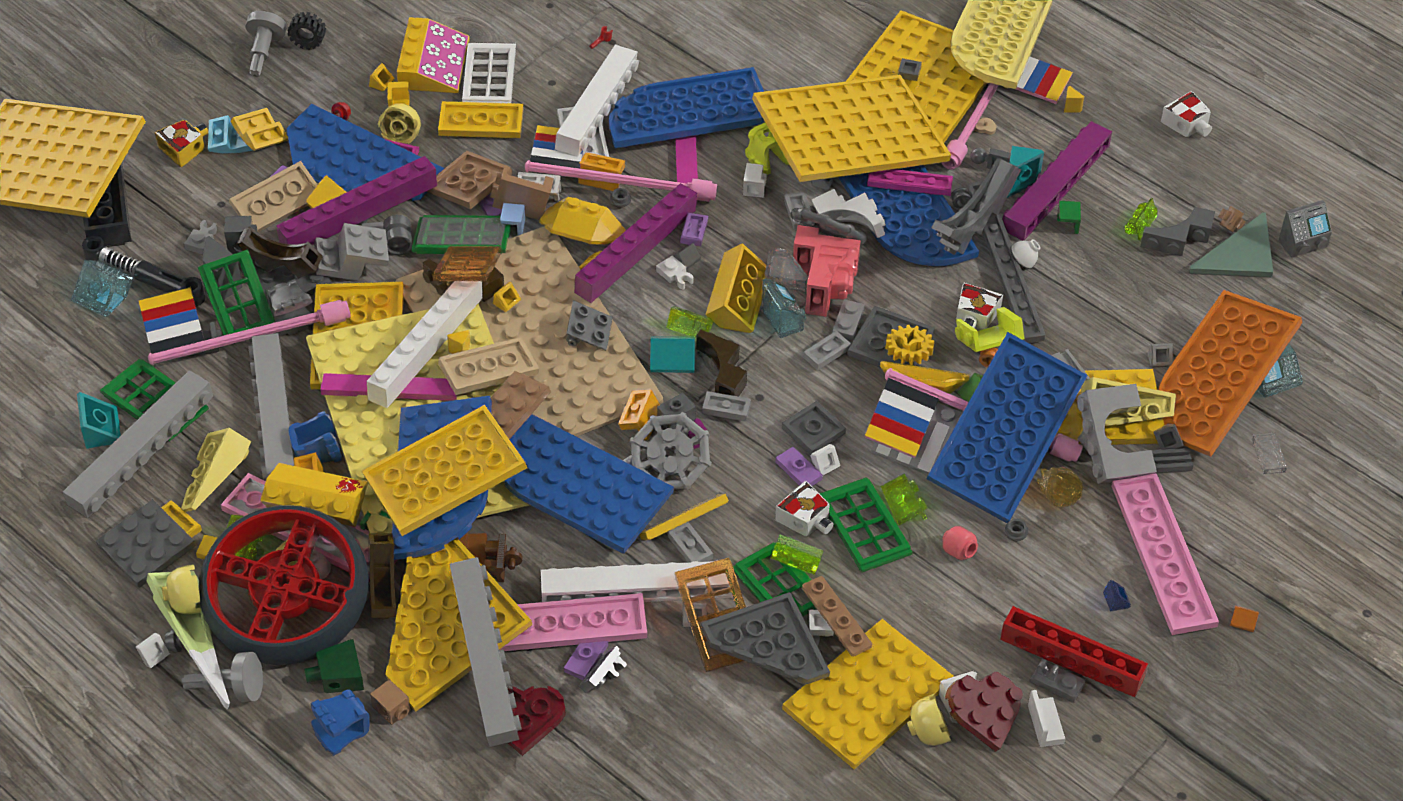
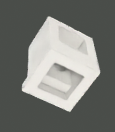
M747 163L743 182L744 196L764 198L767 174L763 173V165Z

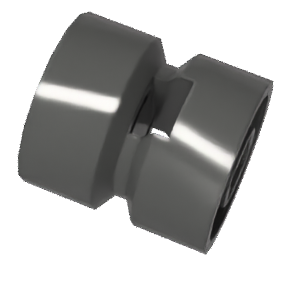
M392 215L386 218L383 223V229L386 230L388 253L392 255L408 253L412 248L410 220L403 215Z

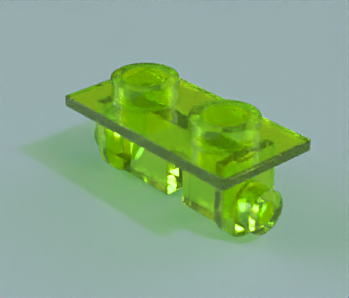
M1150 198L1148 203L1143 202L1138 205L1132 215L1133 218H1130L1124 226L1126 234H1137L1138 240L1142 239L1144 228L1150 227L1158 214L1153 198Z

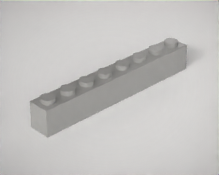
M278 333L252 336V346H248L250 359H254V362L250 363L252 376L256 375V379H252L254 393L258 392V396H254L255 409H260V413H256L257 427L262 428V430L258 431L259 444L264 446V448H259L261 462L266 464V466H261L263 480L267 479L278 463L294 466L293 447L289 436L290 421L282 353Z
M189 370L63 491L67 505L87 518L99 510L101 505L110 496H113L125 481L129 480L142 465L148 462L149 458L157 450H160L173 435L177 434L180 428L195 416L197 411L209 403L213 397L210 382Z
M478 557L451 563V574L489 746L492 747L519 740L517 731L522 730L519 716H514L512 708H517L514 693L509 694L507 688L512 686L509 671L504 672L503 665L507 664L504 649L499 650L498 643L502 642L499 628L494 629L493 622L497 621L495 608H490L488 602L493 600L490 586L485 587L484 580L488 579L485 565L480 566Z

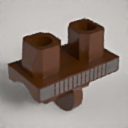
M499 534V540L486 541V556H497V559H484L486 570L491 576H497V582H504L506 565H508V569L514 570L515 566L522 563L523 556L517 551L516 547H510V550L507 551L506 534Z

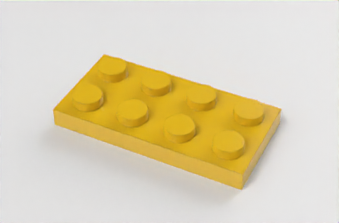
M442 101L438 135L521 138L523 104Z

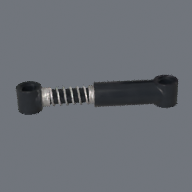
M99 236L87 237L82 242L85 260L89 265L99 266L107 264L117 270L131 274L140 282L167 293L191 288L195 307L202 305L205 301L203 284L198 277L186 278L148 261H137V259L133 260L132 257L128 258L127 255L123 256V253L118 254V251L114 252L113 249L104 245L103 239Z

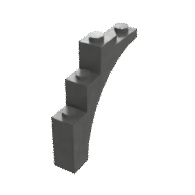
M997 158L982 185L967 204L949 219L943 221L935 220L931 228L938 231L936 235L941 238L940 243L945 245L944 250L954 255L956 252L964 254L974 233L976 232L981 235L992 213L999 214L1021 171L1018 167Z

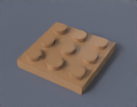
M466 151L436 175L437 186L427 192L472 209L492 192L493 185L498 186V184H495L498 171H503L504 164ZM508 166L507 174L513 175L511 167Z

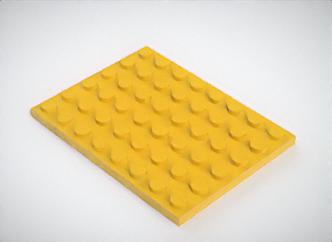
M902 10L899 11L846 80L854 81L898 75L902 58L922 62L917 81L903 80L943 143L948 139L987 84L982 79L967 72L955 60L951 51V40L954 30Z
M901 75L753 93V102L799 182L950 161L951 154Z
M4 99L0 105V205L90 217L146 122L144 117Z

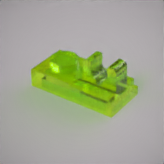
M672 306L666 328L696 338L700 329L710 332L713 321L711 318Z

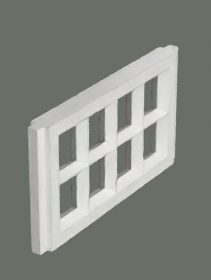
M468 43L462 102H512L516 44ZM474 54H489V60H474ZM493 54H508V60H493ZM473 65L488 66V72H473ZM492 66H507V72H492ZM472 77L487 78V83L471 84ZM491 78H506V84H490ZM471 90H486L485 96H470ZM490 90H505V96H489Z

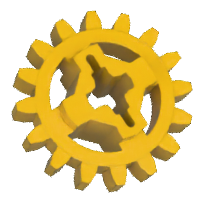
M907 325L906 328L898 326V331L892 329L891 334H887L885 349L888 350V355H893L894 361L900 359L901 364H904L905 361L909 362L910 365H913L914 361L921 364L922 359L928 361L929 356L933 354L934 340H931L932 335H926L925 329L918 330L919 326L911 328L910 325Z

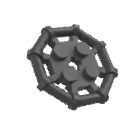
M803 207L794 208L790 213L794 221L802 223L803 226L819 228V232L827 236L861 240L860 245L866 242V235L863 232L854 230V227L850 224L845 225L832 220L829 215L816 214Z

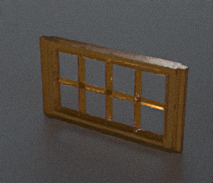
M449 246L434 271L433 280L487 281L501 255V247Z
M730 558L675 572V579L705 671L708 672L744 662V660L726 653L710 656L706 645L707 640L703 636L699 623L746 608ZM725 573L730 587L712 591L708 577ZM704 579L708 593L691 597L687 583ZM732 592L736 607L719 611L715 596ZM710 598L714 613L697 617L693 602Z

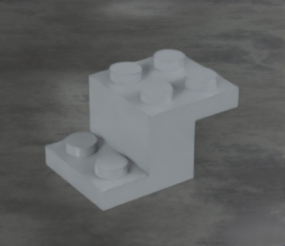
M344 223L337 241L316 237L314 242V248L323 255L316 270L317 275L359 281L365 264L387 267L389 262L385 229Z

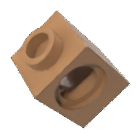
M390 679L370 694L372 707L391 725L398 720L404 719L409 711H411L409 697Z

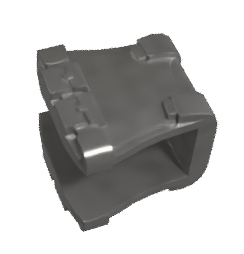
M296 280L280 283L266 289L270 310L276 322L311 314L305 306L311 304L312 299L309 294L300 289ZM314 323L280 331L278 334L279 336L286 335L287 333L292 335L298 333V330L301 332L308 329V326L314 325Z

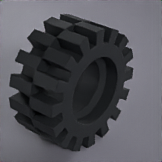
M300 12V15L297 13L293 16L287 30V35L290 36L291 42L295 41L294 45L300 44L302 49L304 46H306V50H310L311 47L316 49L323 41L326 25L321 23V18L316 19L317 15L310 16V12H307L306 15L304 12ZM301 28L308 29L312 33H307L303 31Z

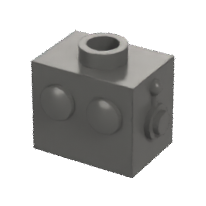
M683 392L657 406V416L675 415L684 412L687 413V417L692 421L696 419V406ZM666 424L660 426L662 430H665L667 428L676 429L677 424Z

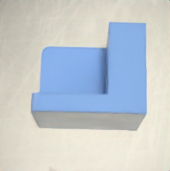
M503 203L500 223L517 225V236L523 234L525 205Z

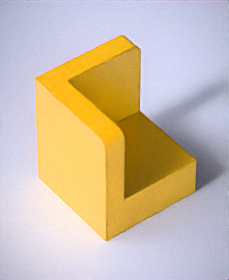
M388 82V107L394 104L410 106L408 82Z

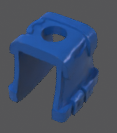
M325 411L318 413V416L306 422L294 423L289 427V436L296 457L316 452L321 463L342 461L341 451L336 441L334 425L329 414H326Z
M345 690L338 696L321 701L316 700L311 703L312 712L316 719L311 721L315 736L325 750L331 752L333 756L340 753L353 740L361 738L368 733L370 726L369 714L365 710L363 703L358 697L355 698L351 690Z

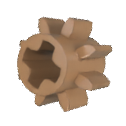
M1232 206L1228 210L1223 208L1218 215L1219 219H1221L1219 225L1231 232L1235 228L1240 230L1246 222L1242 219L1244 213Z

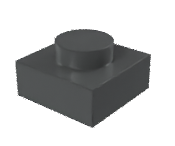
M902 58L898 75H901L903 79L917 81L922 62Z

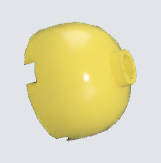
M394 104L381 114L378 127H380L381 135L384 139L410 144L419 134L421 122L416 110L411 106Z
M194 565L182 566L173 570L167 577L166 586L162 587L164 601L169 600L171 608L181 614L201 612V608H196L195 604L200 603L196 575H191L190 570L195 569Z
M934 694L918 700L913 705L910 712L911 721L907 722L911 735H917L922 743L931 746L951 741L942 712L937 706L938 701Z

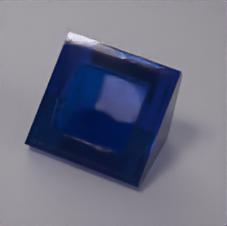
M1110 580L1103 591L1110 612L1130 608L1131 604L1125 588L1114 580Z

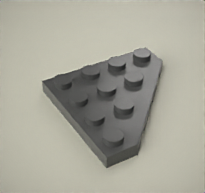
M790 592L701 623V629L710 648L804 684L829 677L830 671Z

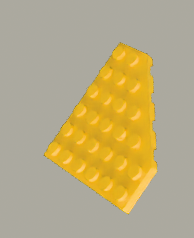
M458 538L445 544V548L440 551L419 557H407L406 561L407 568L403 577L400 604H398L395 620L396 627L392 636L389 665L386 668L385 675L388 680L390 679L409 697L410 706L415 712L472 670L450 564L475 557ZM487 571L488 579L484 580L485 587L490 586L493 600L488 602L490 608H495L497 621L493 622L494 629L499 628L502 639V642L498 643L500 650L533 624L532 620Z

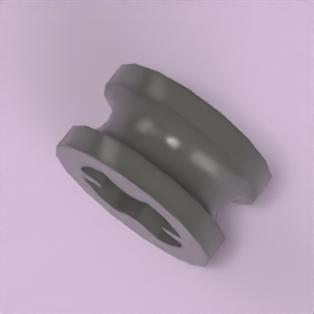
M958 188L951 193L952 203L956 208H963L971 199L966 188Z

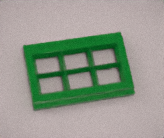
M248 250L197 267L223 336L275 323ZM239 261L245 278L233 281L228 265ZM224 267L229 284L218 287L212 270ZM247 282L253 300L242 303L236 286ZM232 288L238 305L226 309L220 292ZM255 304L261 321L250 324L244 308ZM240 309L246 326L234 330L228 313Z
M778 541L737 562L732 567V571L759 602L774 598L761 585L770 579H773L783 591L777 596L791 593L800 587L802 588L804 583L811 581V578ZM770 555H773L783 566L773 573L762 561ZM757 562L768 573V576L759 581L747 569ZM787 571L798 584L786 589L776 576ZM793 597L802 617L809 614V610L817 609L812 601L801 606Z

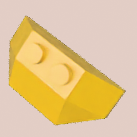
M566 197L547 208L539 220V223L544 225L553 234L588 244L605 245L612 243L626 231L607 207L572 197Z
M888 361L880 362V367L884 373L889 368H892L895 372L948 394L969 381L970 374Z

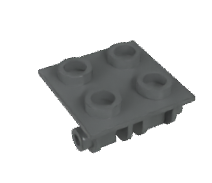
M573 300L566 332L568 344L576 346L580 341H583L606 351L613 317Z

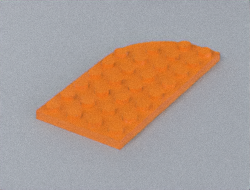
M1223 290L1162 378L1159 390L1176 394L1174 416L1162 418L1164 425L1175 424L1184 446L1211 457L1303 323L1302 317Z

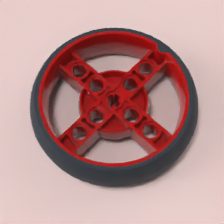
M280 505L260 509L231 524L211 546L202 565L199 577L201 610L205 621L215 636L236 654L254 652L261 663L271 665H289L316 658L318 651L340 643L358 621L364 609L368 593V568L366 560L352 534L332 517L311 508L294 505ZM291 531L283 550L270 552L258 561L235 556L241 549L258 538L277 532ZM319 536L335 545L345 557L350 573L349 587L320 579L317 568L310 561V556ZM299 541H306L302 545H297ZM292 561H297L295 565H288ZM239 569L243 570V572L239 574H234V572ZM260 576H266L263 580H256ZM219 582L248 589L250 600L258 609L248 634L235 628L225 618L218 600ZM306 588L311 589L308 593H302ZM327 595H334L331 599H324ZM274 603H280L276 608L270 607ZM310 607L334 613L329 620L309 633L294 638L276 640L284 619L295 618L305 613ZM271 624L268 629H261L262 626Z

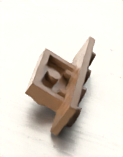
M819 576L802 585L803 591L852 657L872 648V642L823 576Z

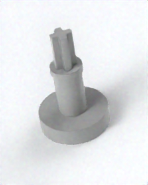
M266 11L250 13L245 25L246 30L255 37L253 48L250 51L252 61L249 71L251 75L260 76L263 62L268 59L271 41L283 39L287 28L286 22L280 16Z
M254 652L238 653L233 659L231 668L220 669L225 689L233 688V692L240 702L257 701L263 688L261 662ZM202 673L188 674L182 678L183 689L204 688L206 691H214Z

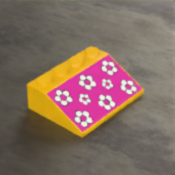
M409 17L397 68L398 82H408L409 90L459 93L470 39L469 36L428 18Z

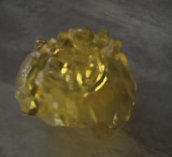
M1052 467L1050 470L1045 468L1040 470L1042 478H1037L1036 481L1039 483L1040 489L1046 495V498L1054 506L1069 507L1082 497V481L1072 470L1066 467Z

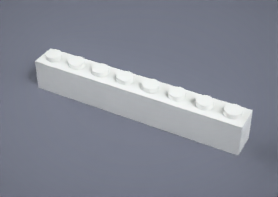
M618 45L613 47L558 130L555 150L576 157L580 155L582 150H586L589 139H593L595 136L596 128L601 127L604 116H608L611 105H615L618 94H622L625 83H629L632 72H636L639 65V60H636L637 51Z
M465 272L461 273L367 380L369 401L385 408L392 404L447 340V335L452 334L481 301L482 279Z
M717 560L713 562H671L667 564L550 568L541 570L542 602L643 593L644 602L733 598L731 561Z

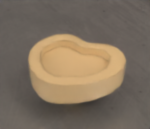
M982 118L976 124L975 131L993 135L997 127L990 118Z

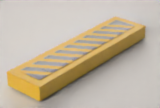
M718 494L644 529L639 536L643 541L651 540L728 503L729 500L726 494Z

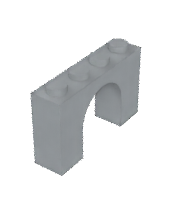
M1136 384L1086 390L1078 396L1077 405L1082 413V427L1087 435V449L1092 457V471L1097 479V484L1110 483L1114 480L1157 472L1152 450L1132 453L1121 452L1109 443L1105 435V421L1110 414L1132 412L1141 406Z

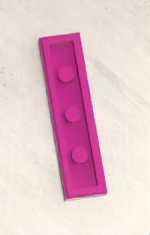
M890 169L869 172L867 186L951 196L953 176Z

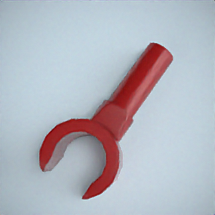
M603 26L600 36L589 47L593 49L603 41H611L613 30L607 32V26Z

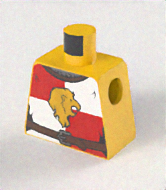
M182 120L156 131L155 137L158 148L177 165L183 167L204 150L203 136L207 135L209 131L204 123L193 127L186 120Z

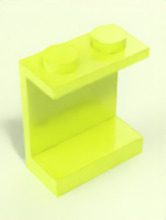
M1001 307L996 309L997 326L977 331L962 319H956L957 327L955 328V334L958 340L975 352L1000 346L1007 332L1022 340L1025 339L1022 318L1007 308Z

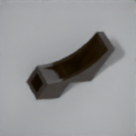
M250 226L244 229L237 242V245L243 251H249L250 257L266 272L284 265L298 279L316 272L323 258V255L309 242L297 245L279 243L264 237Z
M430 258L423 262L422 275L427 283H431L441 296L462 272L482 279L481 300L483 302L492 298L504 286V275L491 263L476 269L456 270L443 267Z
M700 329L696 335V349L706 354L714 362L719 372L715 380V393L739 397L747 386V371L739 366H735L739 360L740 345Z
M393 533L369 534L368 561L371 617L384 620L396 617Z

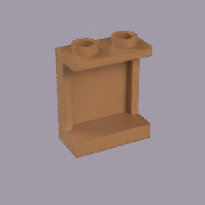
M504 165L503 171H498L495 184H498V186L493 185L490 196L494 198L492 207L502 209L503 203L524 204L525 216L540 220L548 202L554 178L545 176L542 185L508 175V166Z

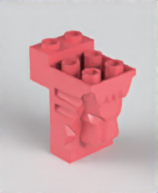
M798 225L794 240L793 257L803 269V274L809 275L805 314L826 317L831 299L844 300L848 294H852L854 276L858 273L861 240L820 235L819 228ZM793 262L792 273L801 274Z

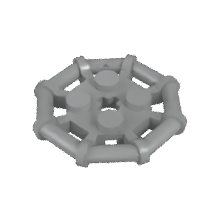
M684 412L675 415H652L640 431L630 438L632 466L648 474L650 473L646 470L652 467L659 473L658 479L673 486V490H689L697 478L712 464L709 454L710 434L687 417V413ZM677 424L676 429L667 428L665 430H662L660 425ZM684 426L696 436L691 439L682 432ZM655 428L657 434L649 443L644 441L646 436ZM700 444V457L694 456V445ZM640 448L647 449V461L641 462ZM668 448L675 449L676 455L674 457L671 455L668 458L665 457ZM692 463L696 464L697 466L686 477L684 472ZM674 474L675 476H680L681 479L665 481V477Z

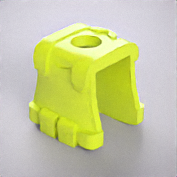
M766 123L750 130L748 134L750 141L745 149V155L751 164L763 165V173L771 174L769 149H771L783 163L790 165Z

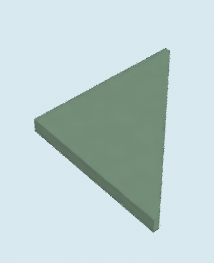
M1261 213L1191 265L1189 273L1272 277L1273 265L1266 213Z

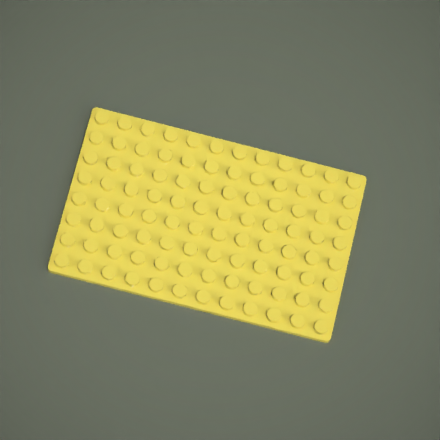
M477 304L453 332L469 330V350L494 344L480 306ZM430 309L308 335L306 341L320 384H322L324 373L372 375ZM447 340L415 377L446 378L438 361L439 357L452 354L448 352ZM502 384L457 395V400L490 396L491 398ZM324 395L350 476L353 479L366 481L362 470L398 452L401 408L447 401L396 398L388 408L369 401L367 395H358L357 397ZM503 481L488 489L485 508L481 515L478 514L477 518L529 506V504L512 494L505 487V482ZM368 484L361 509L364 516L367 511L371 513L367 521L369 534L392 533L393 521L391 518L388 519L379 515L381 510L385 512L386 510Z

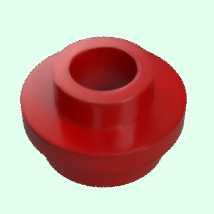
M337 102L332 105V114L346 121L349 119L351 109L346 103Z

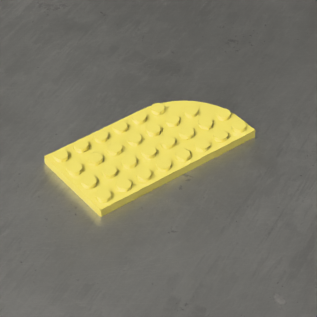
M968 0L952 35L951 51L955 60L967 72L982 79L985 83H993L1005 88L1016 89L1053 0Z

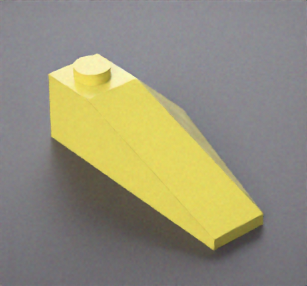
M1092 377L1084 381L1081 387V394L1086 390L1130 384ZM1137 386L1141 406L1132 412L1110 414L1105 421V426L1174 416L1176 394Z
M231 428L207 433L197 455V460L200 461L199 466L192 471L191 476L195 478L194 482L187 488L181 509L185 512L196 510L248 456V448L251 441Z

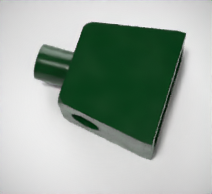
M354 639L318 651L316 653L318 666L304 669L307 683L322 680L325 693L364 690Z

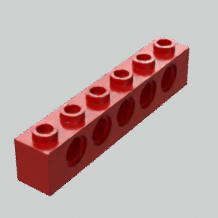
M1012 606L1003 623L1000 640L1134 698L1144 681L1148 663Z

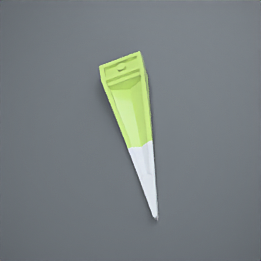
M190 571L191 575H196L194 571ZM171 572L148 573L146 581L153 593V600L223 706L228 709L230 702L219 669L210 628L205 621L202 610L200 613L181 614L173 610L169 600L164 601L162 587L166 586L167 577ZM195 603L196 608H201L200 603Z

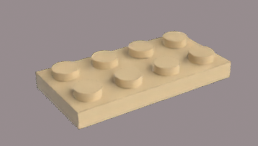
M299 161L230 198L229 203L238 216H252V222L257 225V232H260L308 206L306 199L318 184L303 163Z
M521 337L439 357L438 361L455 395L502 384L514 371L528 377L538 375L539 367Z

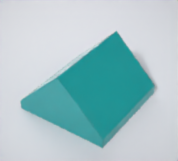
M1012 146L1009 163L1018 167L1021 171L1007 198L1035 183L1036 178L1041 173L1044 151Z
M651 336L650 372L694 373L695 337Z
M82 392L77 393L80 428L86 449L112 445L121 436L117 406Z

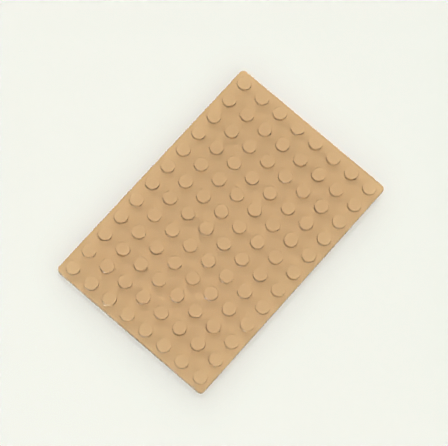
M541 227L508 239L506 253L501 255L465 254L439 264L450 269L470 270L491 263L504 275V285L508 282L513 284L522 300L507 312L493 304L494 296L485 302L481 300L478 304L494 344L521 337L539 367L538 375L530 376V378L549 386L551 393L532 413L533 415L574 436H579L620 420L630 394L634 390H652L660 404L663 403V396L613 319L606 351L583 341H580L576 346L568 344L566 332L573 300L607 315L610 314L599 297L590 303L574 293L575 275L580 271V268L558 235L549 232L545 227ZM423 270L396 279V282H403V298L412 313L431 309L441 297L436 288L424 280Z

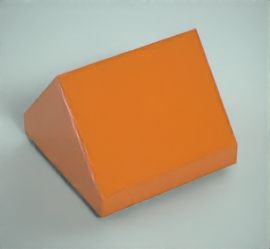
M1235 605L1230 626L1254 632L1259 612Z

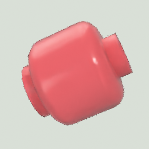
M954 526L944 533L943 549L946 553L958 560H966L976 553L978 548L977 538L972 532L961 526Z

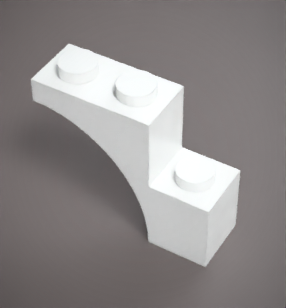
M835 189L811 199L817 214L829 215L830 219L837 222L846 221L862 224L873 231L877 238L885 235L882 227L886 225L881 214H876L875 211L878 210L873 199H868L866 193L845 202L843 196H838Z

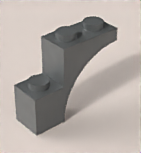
M1194 207L1191 215L1177 225L1164 228L1145 227L1140 247L1182 256L1186 239L1208 243L1215 211Z

